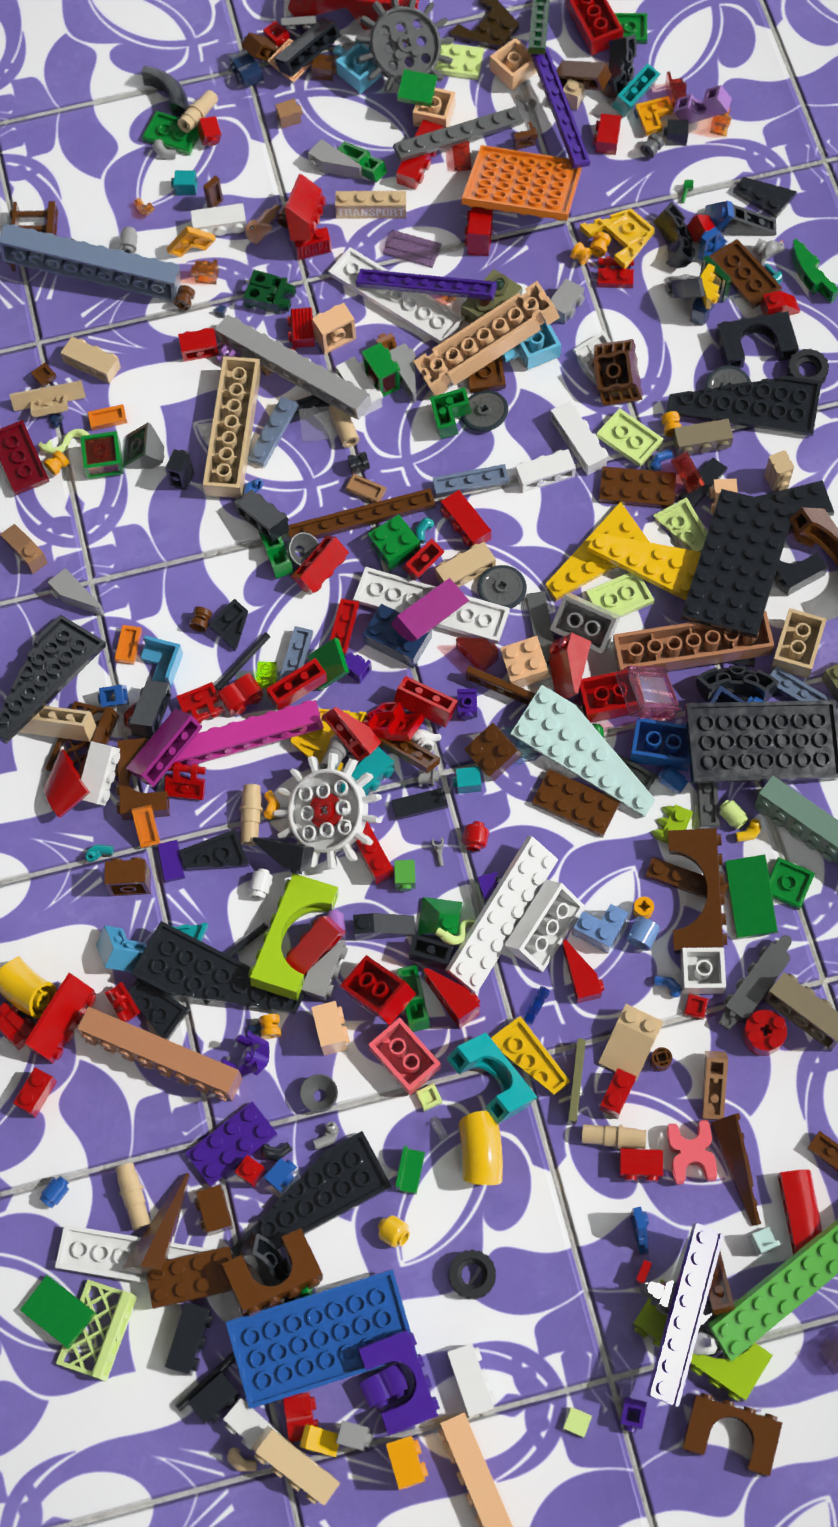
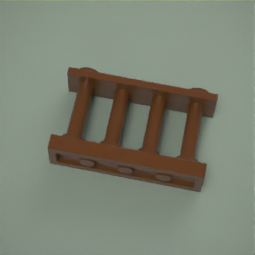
M17 201L13 202V209H10L12 224L21 228L34 229L38 232L51 233L57 236L58 208L56 201H48V208H45V210L22 211L19 210ZM45 217L47 219V223H44V225H19L20 218ZM7 262V264H10L12 271H16V264Z

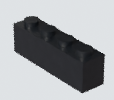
M326 18L320 19L275 56L274 59L280 72L293 77L339 39L341 34L336 22Z

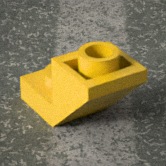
M711 264L707 265L700 276L702 277L705 296H702L705 308L708 310L712 304L715 305L720 297V294H718L719 286L713 283L716 276L714 274L715 266Z

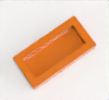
M124 404L88 411L92 431L128 423Z
M122 625L115 662L135 664L142 634L141 627Z
M152 805L133 808L132 815L141 848L159 844L160 837Z

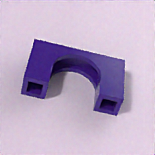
M407 1329L357 1348L366 1371L392 1361L402 1362L412 1371L414 1387L410 1396L404 1402L380 1411L388 1435L438 1416L437 1410L440 1409L436 1396L432 1397L429 1390L432 1388L428 1375L424 1376L421 1367L425 1366L420 1353L416 1354L414 1346L417 1345L414 1333H409Z

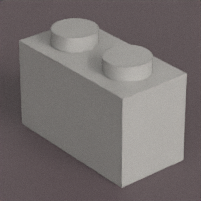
M568 279L563 281L550 299L560 316L557 320L563 324L568 319L573 318L577 306H581L585 299L584 288Z
M342 1420L337 1444L365 1452V1449L371 1446L373 1435L368 1427Z

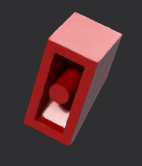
M780 290L763 294L760 308L763 315L787 311L789 316L800 313V308L793 295Z

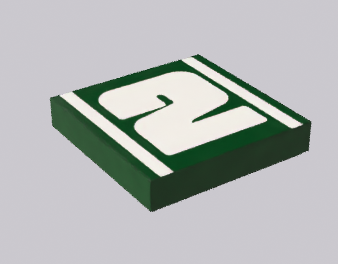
M707 255L702 259L700 276L708 264L715 266L714 274L716 276L713 283L719 286V300L723 303L728 299L731 277Z

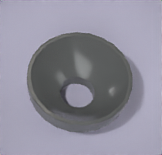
M306 532L294 535L287 544V554L290 560L295 565L300 566L319 545L317 539ZM297 546L303 549L304 553L301 557L295 553Z
M312 1075L301 1086V1101L307 1109L313 1112H325L331 1109L337 1101V1085L327 1075ZM316 1091H325L326 1098L323 1101H316L314 1099Z

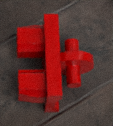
M123 982L105 992L120 1020L127 1023L141 1014Z

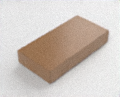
M353 473L345 487V491L375 503L382 500L387 488Z

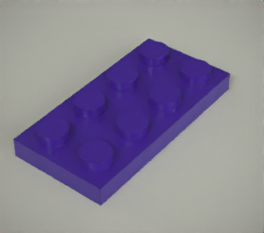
M252 1101L187 1151L186 1155L210 1187H212L237 1168L246 1155L251 1157L264 1144L269 1143L278 1136V1134Z

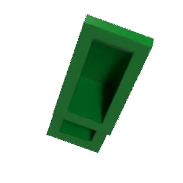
M345 141L337 148V150L360 164L362 176L377 183L388 172L384 161L372 157L369 150Z
M258 531L276 579L294 573L281 536L272 542Z
M417 965L398 968V977L405 981L416 993L405 1007L409 1028L412 1032L430 1029Z

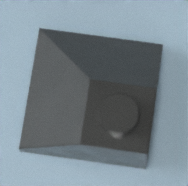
M147 422L126 435L124 468L153 469L163 463L165 458L164 445L151 423Z

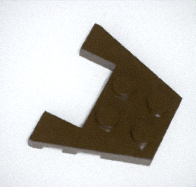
M479 0V5L490 12L473 31L458 23L449 33V37L454 38V40L456 38L463 39V42L466 43L476 42L479 43V46L499 50L519 29V22L498 0Z

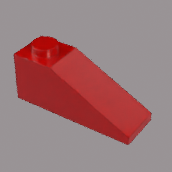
M337 707L332 708L321 716L358 762L369 756L381 744V741L370 727Z
M563 940L562 949L577 1004L601 998L602 991H605L602 979H598L597 973L567 940Z

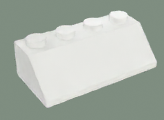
M546 879L504 946L516 957L543 972L585 906L562 883Z

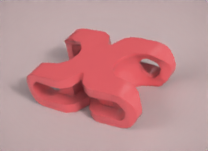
M701 1120L697 1126L698 1136L692 1140L681 1136L677 1124L670 1123L667 1126L669 1149L678 1154L671 1164L676 1185H682L685 1182L686 1168L692 1164L702 1168L707 1181H716L717 1168L715 1156L711 1152L706 1151L712 1142L708 1120Z

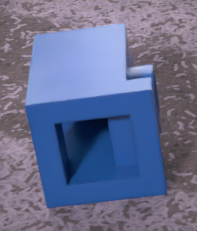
M121 684L99 688L97 697L101 707L129 705L126 685ZM115 693V700H112L111 696Z
M280 1158L264 1178L282 1194L284 1192L282 1187L284 1185L288 1186L295 1178L293 1175L297 1167L289 1159L285 1162Z

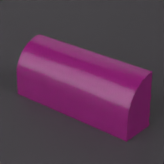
M448 578L397 615L391 625L404 639L416 641L470 600L451 578Z
M174 709L126 769L145 784L154 787L202 729V726L192 715Z

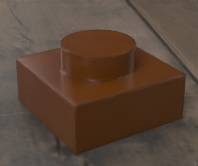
M46 363L30 372L42 388L57 378L56 374Z

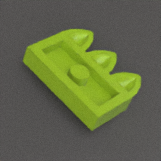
M676 804L674 806L662 807L663 812L669 818H657L658 824L663 829L652 830L653 836L657 840L668 844V831L686 830L693 811Z

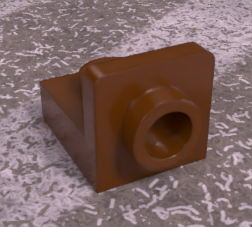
M531 121L527 122V131H520L514 134L515 150L535 146L538 133L536 127L532 126Z

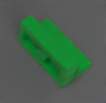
M404 1145L395 1186L396 1191L417 1195L425 1152L412 1150Z

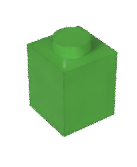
M394 860L396 889H400L402 892L416 889L415 860Z

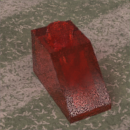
M688 452L671 460L672 466L688 493L705 485Z
M458 637L456 639V648L476 669L484 672L498 660L499 649L493 642L490 643L485 638Z

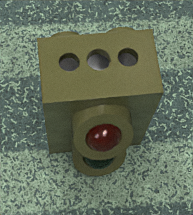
M493 269L483 280L497 283L493 301L467 298L461 305V315L465 317V321L471 324L517 293L521 296L523 287L507 278L506 275Z

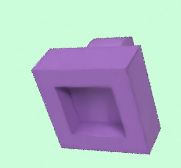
M226 344L216 356V361L222 364L223 356L240 358L242 356L240 352Z

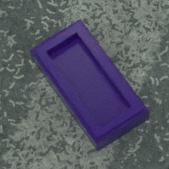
M178 840L159 843L158 848L165 882L185 879Z

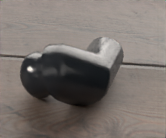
M286 1142L279 1148L264 1144L260 1151L265 1159L279 1161L280 1158L285 1157L293 1149Z

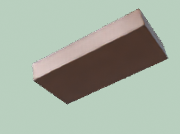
M215 175L203 186L207 208L217 207L224 201L220 178Z

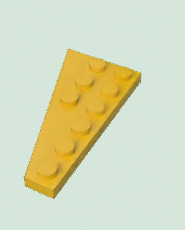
M621 502L546 583L545 587L555 601L618 567L587 551L596 532L649 542Z
M597 532L587 548V551L685 601L701 552Z

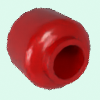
M479 821L467 824L462 836V843L465 845V849L472 852H480L481 849H484L489 838L488 828Z

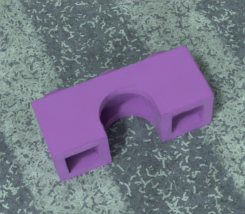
M722 85L706 89L703 101L695 99L692 94L677 98L673 112L679 120H689V124L727 113L732 98Z

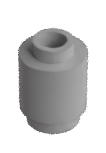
M132 227L122 229L119 250L130 254L137 251L138 234L136 229Z

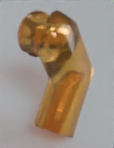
M141 198L134 200L135 206L142 215H150L155 210L150 202L145 205Z
M794 528L793 535L796 542L813 548L815 542L806 536L799 535Z

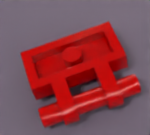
M611 256L598 258V265H605V268H598L597 287L633 288L634 269H624ZM634 259L628 266H634ZM611 265L621 266V269L611 268Z
M212 682L176 696L182 711L188 714L192 713V716L199 724H202L201 721L211 717L213 719L217 718L219 714L224 713L222 705L216 708L213 705L220 700ZM208 706V711L198 714L197 710Z
M175 761L168 769V771H173V775H166L165 791H167L168 796L203 800L205 797V779L198 778V774L205 775L206 767H201L199 764L184 765L181 762ZM180 772L191 773L190 777L180 776Z

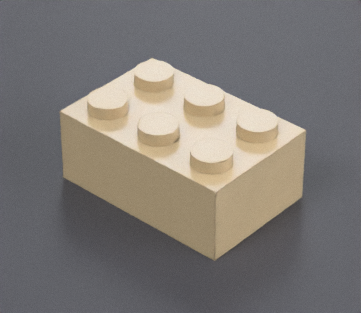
M789 608L771 668L775 669L778 666L788 673L809 679L827 619Z

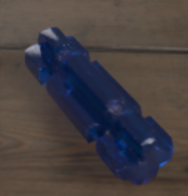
M541 986L537 991V995H535L528 1007V1012H525L523 1016L525 1023L531 1025L534 1022L535 1015H538L545 1002L544 999H547L550 994V990L546 987Z

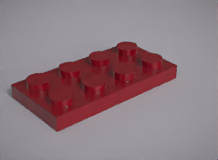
M23 420L0 428V461L15 496L50 482Z

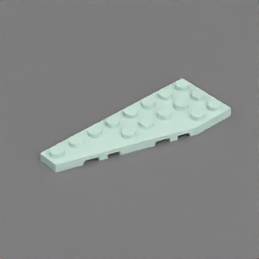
M541 685L512 730L511 735L645 817L656 799L575 704Z

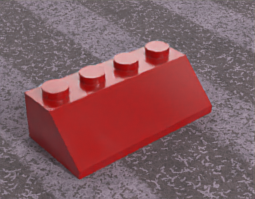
M298 174L285 206L291 241L312 240L314 233L317 231V224L320 223V216L323 215V208L326 207V197L323 196L322 189L303 174Z
M67 974L24 1042L32 1053L54 1064L55 1060L61 1058L65 1044L72 1040L75 1034L74 1030L80 1024L87 1008L92 1007L96 1001L97 994L94 989L73 974Z

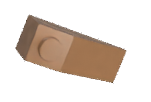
M13 524L0 534L2 539L32 574L48 564L44 553L16 524Z
M705 1051L702 1118L704 1119L724 1118L728 1056L726 1052Z

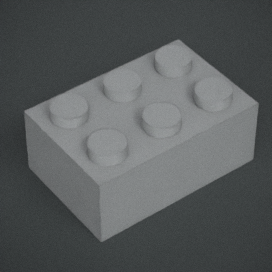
M567 593L562 599L550 630L564 637L572 632L592 641L590 649L602 654L607 651L621 616L572 593Z

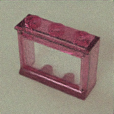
M627 666L615 674L630 717H639L640 719L647 717L652 719L665 718V720H669L682 710L678 706L677 698L667 674V668Z

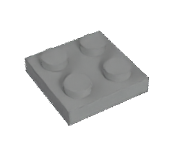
M316 16L281 18L282 26L286 27L287 30H297L296 26H303V29H309L317 23Z

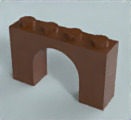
M150 738L117 740L118 747L116 748H120V759L118 766L115 767L116 777H119V784H116V794L119 796L120 802L116 803L117 814H120L123 820H133L132 809L152 805L155 818L170 816V800L167 791L141 793L130 786L132 774L126 767Z
M301 1228L281 1237V1244L289 1259L292 1271L287 1280L280 1285L270 1287L256 1282L251 1276L242 1255L222 1264V1272L242 1316L249 1315L251 1317L259 1313L260 1309L266 1306L274 1307L286 1297L293 1298L299 1295L301 1290L305 1288L313 1289L320 1285L323 1273Z
M706 1393L694 1396L681 1449L704 1456L714 1424L723 1418H734L742 1422L751 1435L752 1443L746 1470L770 1477L783 1422L777 1421L778 1417L772 1414L758 1415L756 1414L757 1410L744 1406L743 1410L734 1407L735 1403L722 1399L721 1403L714 1401V1396Z

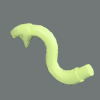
M74 429L64 436L60 446L52 447L51 440H49L46 444L40 442L38 447L45 454H53L56 450L63 453L69 447L72 438H80V436L90 434L83 429Z
M467 919L462 921L458 927L459 936H454L441 928H438L435 935L447 944H461L467 935L466 929L472 927L476 920Z

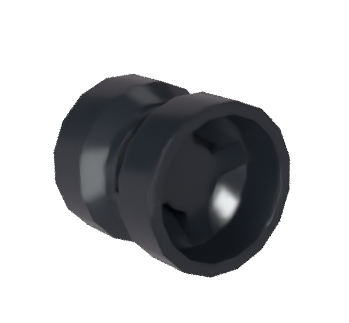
M365 451L360 452L356 456L353 454L347 456L352 474L357 473L361 469L364 471L370 469Z

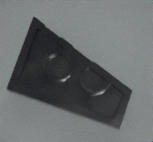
M743 177L733 188L734 194L775 219L778 218L797 194L795 190Z
M235 829L179 850L186 870L249 866Z
M139 979L135 981L128 991L137 1007L158 1035L166 1040L171 1038L190 1011L166 993Z

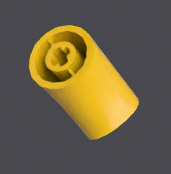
M18 956L0 968V993L23 1013L35 1019H40L57 992L56 986L36 974Z
M488 1111L470 1113L463 1117L458 1124L462 1147V1179L465 1182L478 1185L500 1184L503 1178V1156L499 1124L496 1123Z

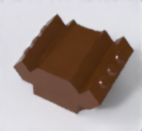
M628 339L595 344V358H593L597 389L600 391L603 406L642 400L643 392L634 340Z

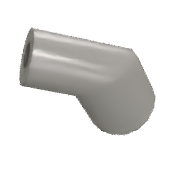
M157 139L154 141L153 150L160 158L176 159V150L166 149L163 146L162 140Z
M328 1122L325 1126L324 1136L313 1140L316 1150L332 1145L335 1142L339 1133V1128L335 1122Z

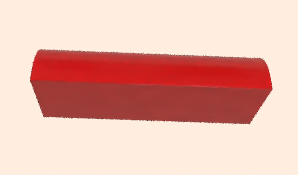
M808 1169L785 1171L777 1175L793 1255L823 1231L811 1170Z

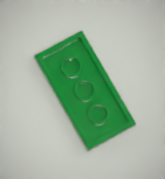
M766 855L725 861L737 939L778 933Z

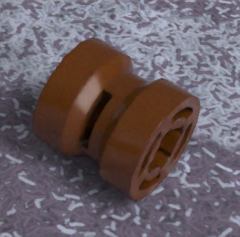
M180 285L177 291L178 295L175 296L173 304L181 310H189L192 305L191 300L194 299L196 292L190 286Z
M195 607L189 627L195 631L206 632L208 628L207 622L211 619L212 612L204 607Z
M665 1047L656 1048L650 1059L652 1068L658 1072L666 1071L673 1059L671 1051Z

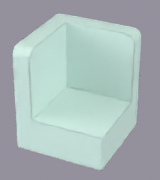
M769 1227L749 1235L758 1256L781 1245L779 1240H775Z

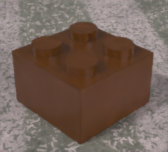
M493 722L464 748L484 773L494 781L523 755Z
M132 857L130 860L113 858L110 861H105V886L110 895L151 894V871L146 860L141 857Z

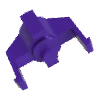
M247 1031L245 1033L246 1037L239 1034L235 1038L236 1042L247 1046L242 1053V1059L237 1064L223 1058L220 1061L239 1070L242 1075L253 1072L257 1076L269 1063V1042L252 1034L251 1031Z

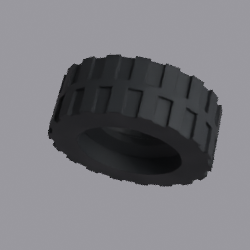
M810 348L798 350L789 360L787 376L822 381V386L826 381L829 371L828 360L818 350ZM802 363H811L816 366L817 372L814 376L807 377L799 372V366Z
M474 1249L470 1251L465 1250L452 1260L449 1267V1281L453 1290L459 1296L469 1300H476L486 1296L495 1284L496 1269L494 1263L482 1251H475ZM468 1264H476L483 1271V1278L477 1285H468L462 1279V1270Z

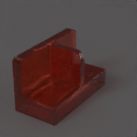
M667 71L665 88L667 96H669L672 106L675 108L677 98L687 96V84L683 82L682 78L672 79L671 72Z

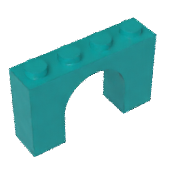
M486 1032L457 1046L446 1058L458 1074L471 1068H481L494 1076L500 1085L501 1094L497 1095L485 1109L497 1124L525 1110L537 1098L536 1094Z

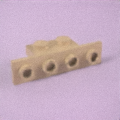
M82 380L10 394L14 411L31 408L32 417H44L47 414L63 413L68 411V401L86 398Z

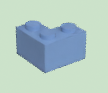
M613 904L609 905L602 920L583 911L573 928L572 935L609 953L626 923L629 913Z

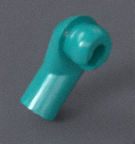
M428 517L423 518L415 528L416 537L420 544L425 543V531L434 526V521Z
M95 844L85 853V859L88 862H94L102 855L113 856L114 846Z

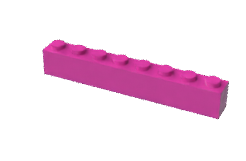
M316 700L304 701L296 706H286L282 710L268 711L264 715L251 716L243 721L230 722L225 726L212 727L207 731L198 732L176 759V762H181L184 765L200 764L324 729Z

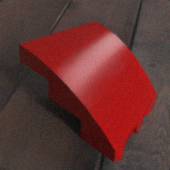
M400 701L384 702L375 710L366 714L367 718L362 723L370 727L378 738L410 741L423 723L424 717L422 713L405 714Z
M63 749L60 751L44 786L46 798L57 817L60 818L90 794V791L81 781L82 777L74 768L73 761Z

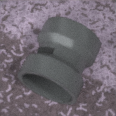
M652 133L647 138V141L640 146V150L645 157L652 159L657 154V151L664 146V141L658 134Z

